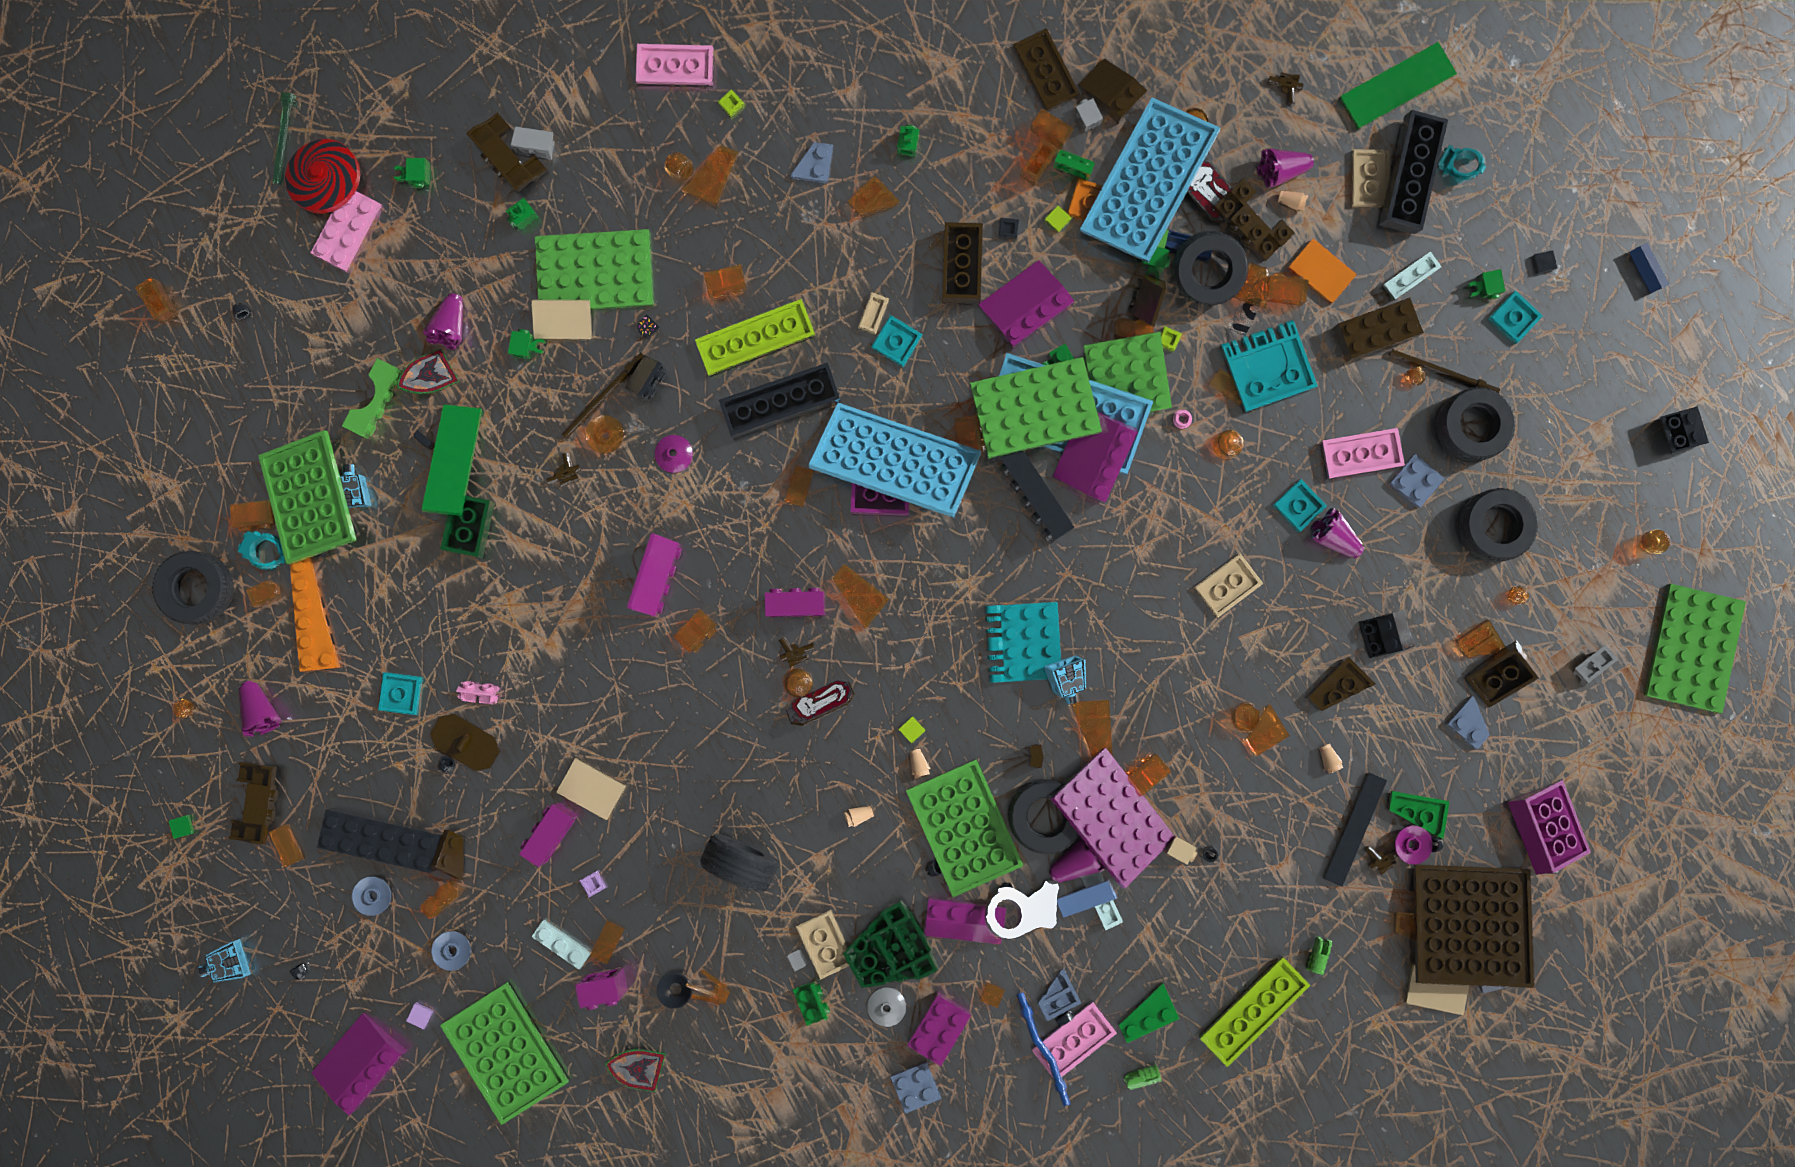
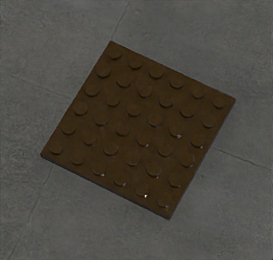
M1413 865L1416 983L1535 988L1531 869Z

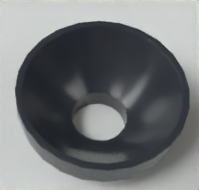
M681 973L665 975L657 986L659 1001L671 1009H678L686 1005L692 996L690 980ZM674 983L680 984L682 988L681 993L673 994L670 990L671 985Z

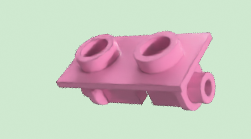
M466 681L461 682L456 692H458V699H461V701L476 702V696H479V703L493 704L497 703L498 696L496 693L500 687L493 686L492 684L481 685Z

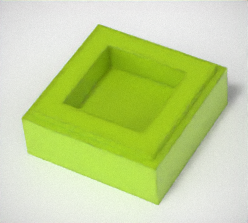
M732 89L718 101V104L730 117L745 105Z
M1057 206L1045 218V221L1059 233L1072 218L1062 208Z
M1164 326L1161 332L1163 348L1174 352L1182 333Z
M913 716L899 728L900 732L911 744L926 731Z

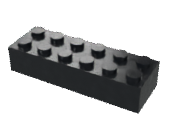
M1411 110L1404 116L1380 217V226L1414 235L1423 230L1448 119Z
M828 362L719 400L733 439L841 402Z
M1024 451L992 458L994 462L998 461L1000 464L999 470L1005 478L1008 476L1011 483L1009 485L1014 493H1019L1022 497L1020 501L1024 508H1029L1032 512L1031 518L1036 525L1040 524L1043 531L1041 533L1047 541L1050 540L1053 543L1075 528Z
M330 808L325 810L317 848L432 873L437 870L431 867V863L443 832Z

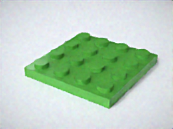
M1160 331L1084 345L1089 380L1153 400L1150 412L1172 408Z

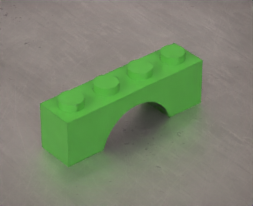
M377 358L369 373V377L375 385L373 400L362 409H350L342 427L367 439L369 436H372L376 429L375 424L383 416L386 403L392 399V391L395 385H398L403 371Z

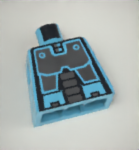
M353 464L342 465L343 476H340L348 508L371 507L365 476L355 475Z
M1075 655L1044 666L1054 694L1062 698L1065 697L1066 704L1077 703L1076 693L1086 689L1085 659Z
M240 939L230 942L206 955V964L198 967L200 976L210 975L213 982L243 978L251 974Z

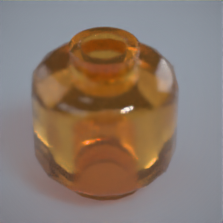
M675 152L666 158L665 170L669 175L681 181L688 179L692 175L694 170L693 162L682 153Z
M1650 530L1642 535L1640 546L1647 554H1662L1670 546V537L1663 530Z

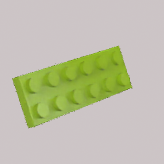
M799 299L697 338L695 342L707 373L711 376L815 336V332L803 301Z
M1281 956L1199 1038L1228 1067L1311 985Z

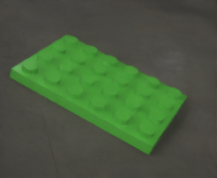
M649 229L535 236L538 300H590L591 310L654 306Z
M1083 357L970 383L988 459L1102 432Z
M320 431L258 455L286 564H293L356 541L328 431Z
M1668 584L1644 696L1711 712L1723 713L1746 601Z
M977 759L906 790L953 897L1024 866Z
M508 982L440 1025L501 1125L569 1082Z

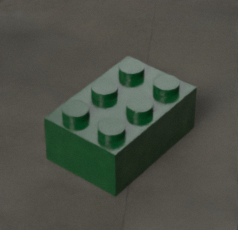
M466 496L462 516L447 515L440 550L483 559L495 502Z

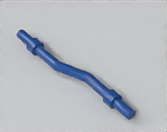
M1024 992L1019 993L1017 998L1022 1009L1020 1012L1022 1018H1025L1031 1039L1049 1063L1055 1081L1054 1087L1056 1092L1058 1091L1063 1107L1070 1105L1066 1092L1067 1086L1065 1080L1062 1081L1055 1057L1039 1038L1032 1018L1033 1012L1031 1007L1028 1006Z

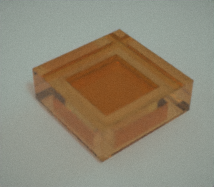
M986 982L980 1001L998 1008L1005 989Z

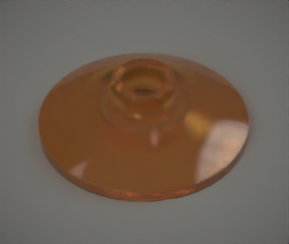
M608 415L598 416L591 420L586 428V441L596 452L611 453L622 444L624 430L621 423L614 417ZM604 432L609 433V437L606 439L603 438Z

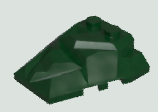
M902 900L884 909L843 953L861 988L886 985V983L890 982L900 983L910 979L920 980L939 970L936 959L932 954L933 949L913 912L909 911Z

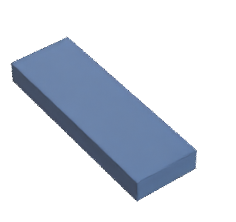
M1106 880L1057 898V904L1064 918L1115 900L1117 896L1110 880Z

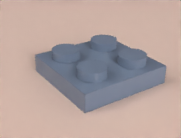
M1414 454L1389 484L1416 507L1420 508L1445 478Z
M927 1061L891 1075V1080L905 1114L941 1099Z

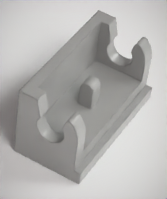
M515 127L511 142L513 153L532 157L535 154L537 158L551 160L554 148L553 132Z
M1605 645L1577 666L1573 674L1580 677V683L1584 687L1619 659Z

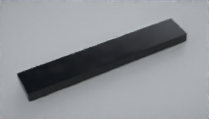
M1367 773L1323 879L1343 887L1387 780L1372 773Z

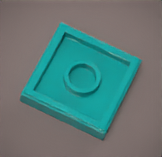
M1515 290L1492 313L1488 320L1516 345L1543 315Z
M890 315L873 342L871 349L904 367L923 334Z
M1299 479L1273 504V507L1300 533L1327 505L1302 479Z
M383 672L378 710L418 715L423 677Z

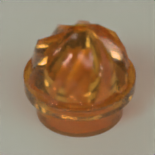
M1422 366L1407 371V380L1412 385H1421L1426 379V371H1423Z
M1522 586L1512 587L1508 598L1513 604L1521 605L1528 601L1529 593Z
M181 699L175 702L173 713L180 719L186 718L192 714L194 706L189 700Z

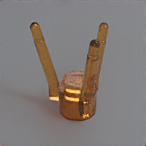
M701 970V973L718 985L719 988L715 987L712 992L689 983L686 984L688 988L711 996L709 998L692 995V999L712 1002L717 1005H725L730 990L726 989V984L721 983L705 970Z

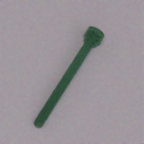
M281 92L280 95L283 110L273 182L275 184L281 182L290 111L293 104H296L297 97L287 92Z

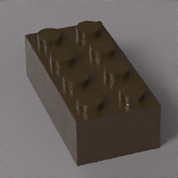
M945 222L942 303L980 304L983 223Z
M1410 297L1340 322L1333 327L1346 363L1417 338L1424 333Z

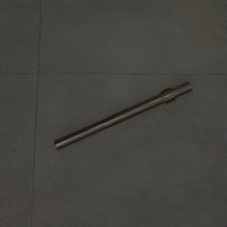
M1394 349L1390 351L1389 356L1472 387L1492 389L1496 393L1500 392V388L1487 384V381L1482 379H1473Z
M641 352L631 363L628 362L624 366L625 369L562 433L566 439L577 430L630 374L634 373L644 357Z

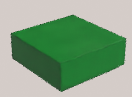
M190 815L169 820L173 839L194 834Z

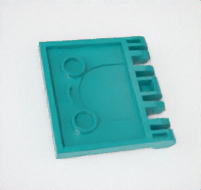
M1293 320L1285 322L1284 325L1282 323L1278 324V332L1282 338L1279 340L1276 339L1273 329L1271 327L1267 328L1266 332L1271 343L1268 342L1264 330L1250 334L1253 349L1248 337H1242L1245 352L1241 353L1236 340L1231 341V346L1229 342L1220 345L1244 412L1318 387Z
M1058 602L985 606V614L1000 613V616L985 617L986 622L1001 621V628L986 629V633L1002 634V637L987 638V651L1003 650V655H988V660L991 661L1003 659V667L991 666L989 667V672L1004 671V674L989 675V683L1048 679L1044 666L1061 661Z

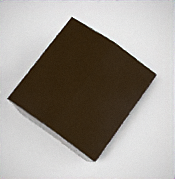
M1042 744L1028 745L1030 755L1028 766L1042 769L1044 758Z

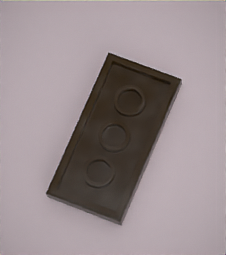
M1047 28L1013 44V48L1046 113L1080 97V93Z

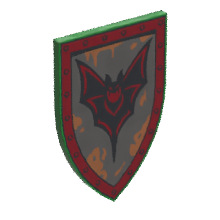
M440 348L412 361L401 374L397 388L410 393L428 394L458 383L459 380Z
M641 1049L627 1050L610 1058L605 1065L613 1078L622 1085L633 1089L656 1092L665 1053Z

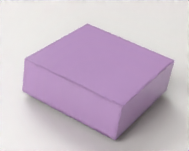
M598 871L580 880L588 897L606 888Z
M416 1002L407 1018V1022L425 1029L434 1010Z

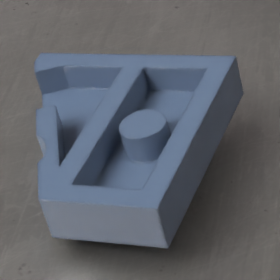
M814 142L792 172V179L828 184L833 145Z
M1470 696L1446 723L1476 750L1490 736L1473 696Z
M1064 969L1060 971L1038 1003L1047 1021L1081 1004Z

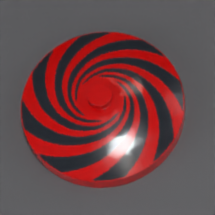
M318 139L303 145L291 157L285 172V186L289 196L301 208L312 213H328L341 208L353 197L360 181V167L357 158L344 144L332 139Z

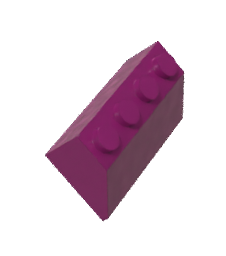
M928 897L925 936L1000 945L1002 938L991 933L985 924L984 916L987 903ZM996 905L994 911L995 920L1004 929L1006 907L1005 905Z

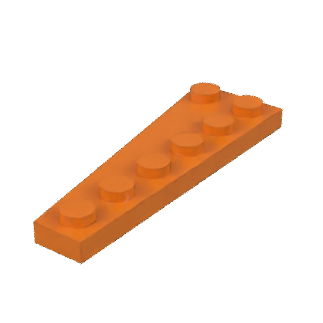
M310 557L290 564L299 671L340 668L335 646L330 635V627L325 617L326 612L322 605L321 593L317 585L312 559Z

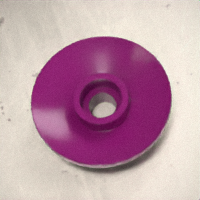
M679 435L664 437L655 448V460L659 467L666 472L678 473L685 470L693 458V450L690 443ZM671 450H676L675 456H670Z
M1412 825L1403 828L1395 838L1396 854L1403 862L1415 865L1424 862L1432 851L1431 836L1424 828ZM1410 841L1413 842V846L1411 848H1409L1408 846Z

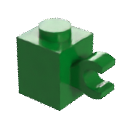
M913 125L901 126L897 144L898 154L916 156L920 129Z
M406 158V167H394L396 171H402L400 176H394L396 181L402 182L406 180L413 188L430 186V163L426 158Z
M522 198L506 210V213L509 215L506 219L513 228L517 226L520 231L538 218L525 198Z
M1157 247L1149 263L1141 261L1140 267L1148 269L1145 275L1153 274L1155 278L1159 279V272H1163L1165 267L1168 268L1171 259V256H1168L1169 250Z
M1501 269L1483 272L1477 276V282L1473 281L1467 284V287L1475 288V292L1470 293L1469 297H1475L1480 294L1481 299L1495 300L1506 292Z
M518 329V332H511L508 354L512 357L531 360L532 351L544 354V351L537 349V346L540 343L546 344L543 339L534 340V336L529 334L530 331Z
M1063 344L1049 352L1047 355L1048 361L1042 364H1055L1072 360L1074 357L1067 345Z

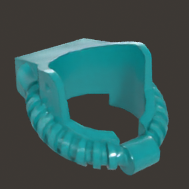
M1449 145L1444 149L1442 158H1439L1438 169L1442 170L1443 174H1449L1452 179L1459 183H1462L1464 180L1474 179L1478 174H1483L1486 169L1484 156L1482 153H1479L1480 151L1473 150V148L1453 149L1454 146ZM1462 158L1472 161L1476 159L1478 167L1470 173H1461L1455 169L1453 164Z
M247 531L244 533V539L238 545V552L242 554L244 559H249L253 566L255 565L256 568L262 570H272L280 566L281 563L285 564L286 561L281 542L277 536L269 533L261 534L258 531ZM264 540L273 542L280 554L278 560L265 564L256 557V548L259 543Z

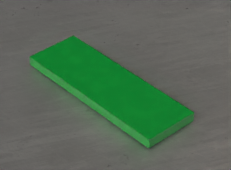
M1438 41L1344 93L1339 99L1357 130L1451 79L1457 75V72Z
M443 404L422 505L423 512L462 516L482 416L481 408Z

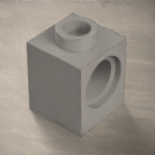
M1085 99L1077 104L1074 113L1084 132L1101 125L1103 117L1094 99L1089 101Z

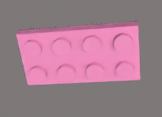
M637 44V84L712 85L713 46Z
M356 191L344 206L331 213L311 254L347 271L381 204Z
M1398 428L1321 441L1328 479L1405 466Z
M1091 1001L1075 1014L1074 1019L1066 1025L1058 1027L1044 1038L1042 1042L1055 1057L1062 1077L1117 1034V1032L1093 1001ZM1035 1045L1031 1050L1053 1077L1048 1061Z

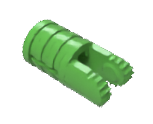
M1316 937L1307 970L1324 975L1332 941L1326 939L1323 942V938Z
M1156 1064L1124 1075V1081L1129 1090L1162 1082Z

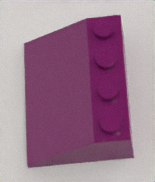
M1038 260L983 300L978 306L1010 349L1013 350L1073 306L1074 299L1054 275Z
M1097 412L1102 432L1068 440L1053 477L1087 495L1106 502L1138 432L1132 426Z
M651 533L627 608L655 617L658 616V613H662L664 608L662 600L664 595H668L670 589L668 582L670 577L673 578L676 567L674 564L676 559H679L681 556V544Z
M1563 780L1525 793L1508 802L1536 875L1555 873L1591 853Z
M362 1013L312 1071V1074L333 1102L345 1113L351 1115L407 1050L365 1013Z

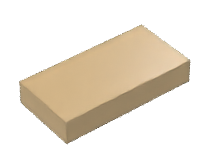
M871 292L858 329L876 335L889 298Z

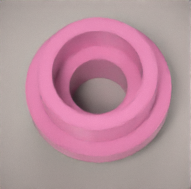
M1178 410L1173 415V423L1177 428L1185 429L1192 422V416L1187 410ZM1180 416H1183L1185 418L1184 423H1181L1179 421Z

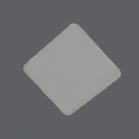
M801 949L787 956L794 971L808 965Z

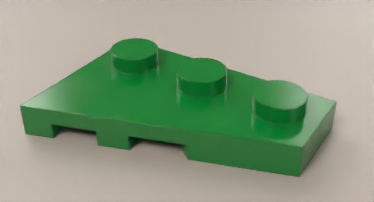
M1390 791L1387 810L1444 839L1450 801Z
M1163 982L1137 1008H1134L1118 1023L1126 1043L1180 1019Z

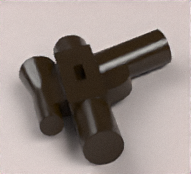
M1281 72L1280 78L1273 76L1268 78V84L1277 85V87H1281L1283 93L1288 94V104H1295V91H1302L1304 83L1299 82L1300 74Z
M569 453L562 454L564 464L559 467V472L546 478L549 485L562 481L560 485L563 487L571 482L580 481L577 473L582 471L579 464L572 466Z
M786 637L778 640L786 652L781 654L780 658L782 662L788 660L790 668L808 660L807 655L802 657L803 654L816 650L813 643L798 647L797 644L790 645Z
M1371 845L1365 848V851L1374 860L1368 864L1372 871L1377 869L1380 875H1383L1388 869L1398 864L1394 860L1398 856L1395 849L1386 853L1382 850L1376 852Z

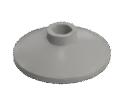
M889 987L880 988L868 1000V1014L880 1026L890 1027L896 1025L905 1015V999L896 989ZM885 1005H889L891 1008L888 1012L883 1010Z

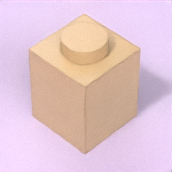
M1175 835L1164 851L1187 865L1189 861L1193 862L1197 855V852H1195L1196 847Z

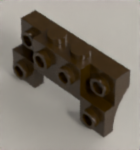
M497 112L485 122L475 125L466 134L481 150L482 154L480 156L487 164L491 162L494 165L492 170L499 178L503 176L518 193L531 181L535 182L548 170L535 154L524 163L518 159L501 139L511 127Z
M1242 178L1212 208L1228 224L1227 228L1241 238L1240 242L1245 247H1249L1264 262L1279 247H1282L1295 232L1283 219L1270 228L1246 203L1257 191L1245 178Z
M239 762V775L236 781L248 784L242 820H231V833L228 839L263 845L267 842L269 824H272L276 814L274 803L278 798V790H276L277 785L274 784L277 766Z

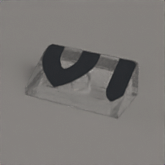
M1244 294L1228 329L1246 336L1263 300Z

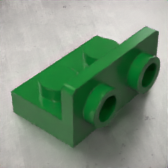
M1059 150L1053 168L1089 180L1095 162L1067 151Z
M815 980L793 988V993L807 1026L823 1019L824 1021L828 1019V1014L831 1012L827 1002L823 1003L821 998L823 991L820 984L816 985Z

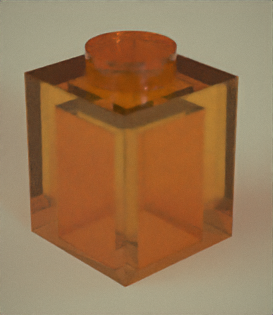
M267 580L246 589L252 606L255 608L264 607L281 599L279 595L281 593L280 588L274 581Z

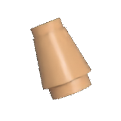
M1281 191L1278 202L1296 211H1303L1308 196L1303 195L1304 193Z
M1330 744L1319 748L1324 768L1329 774L1343 768V762Z
M917 749L909 752L912 775L915 776V779L930 775V767L921 750Z
M871 806L851 808L844 812L848 827H856L874 817Z

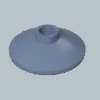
M366 877L355 885L352 892V901L360 913L368 916L378 915L389 906L391 890L388 884L381 878ZM372 892L377 894L375 899L371 897Z
M445 932L439 935L432 945L433 960L444 970L453 971L460 969L470 958V943L459 932ZM451 946L456 948L455 953L450 951Z

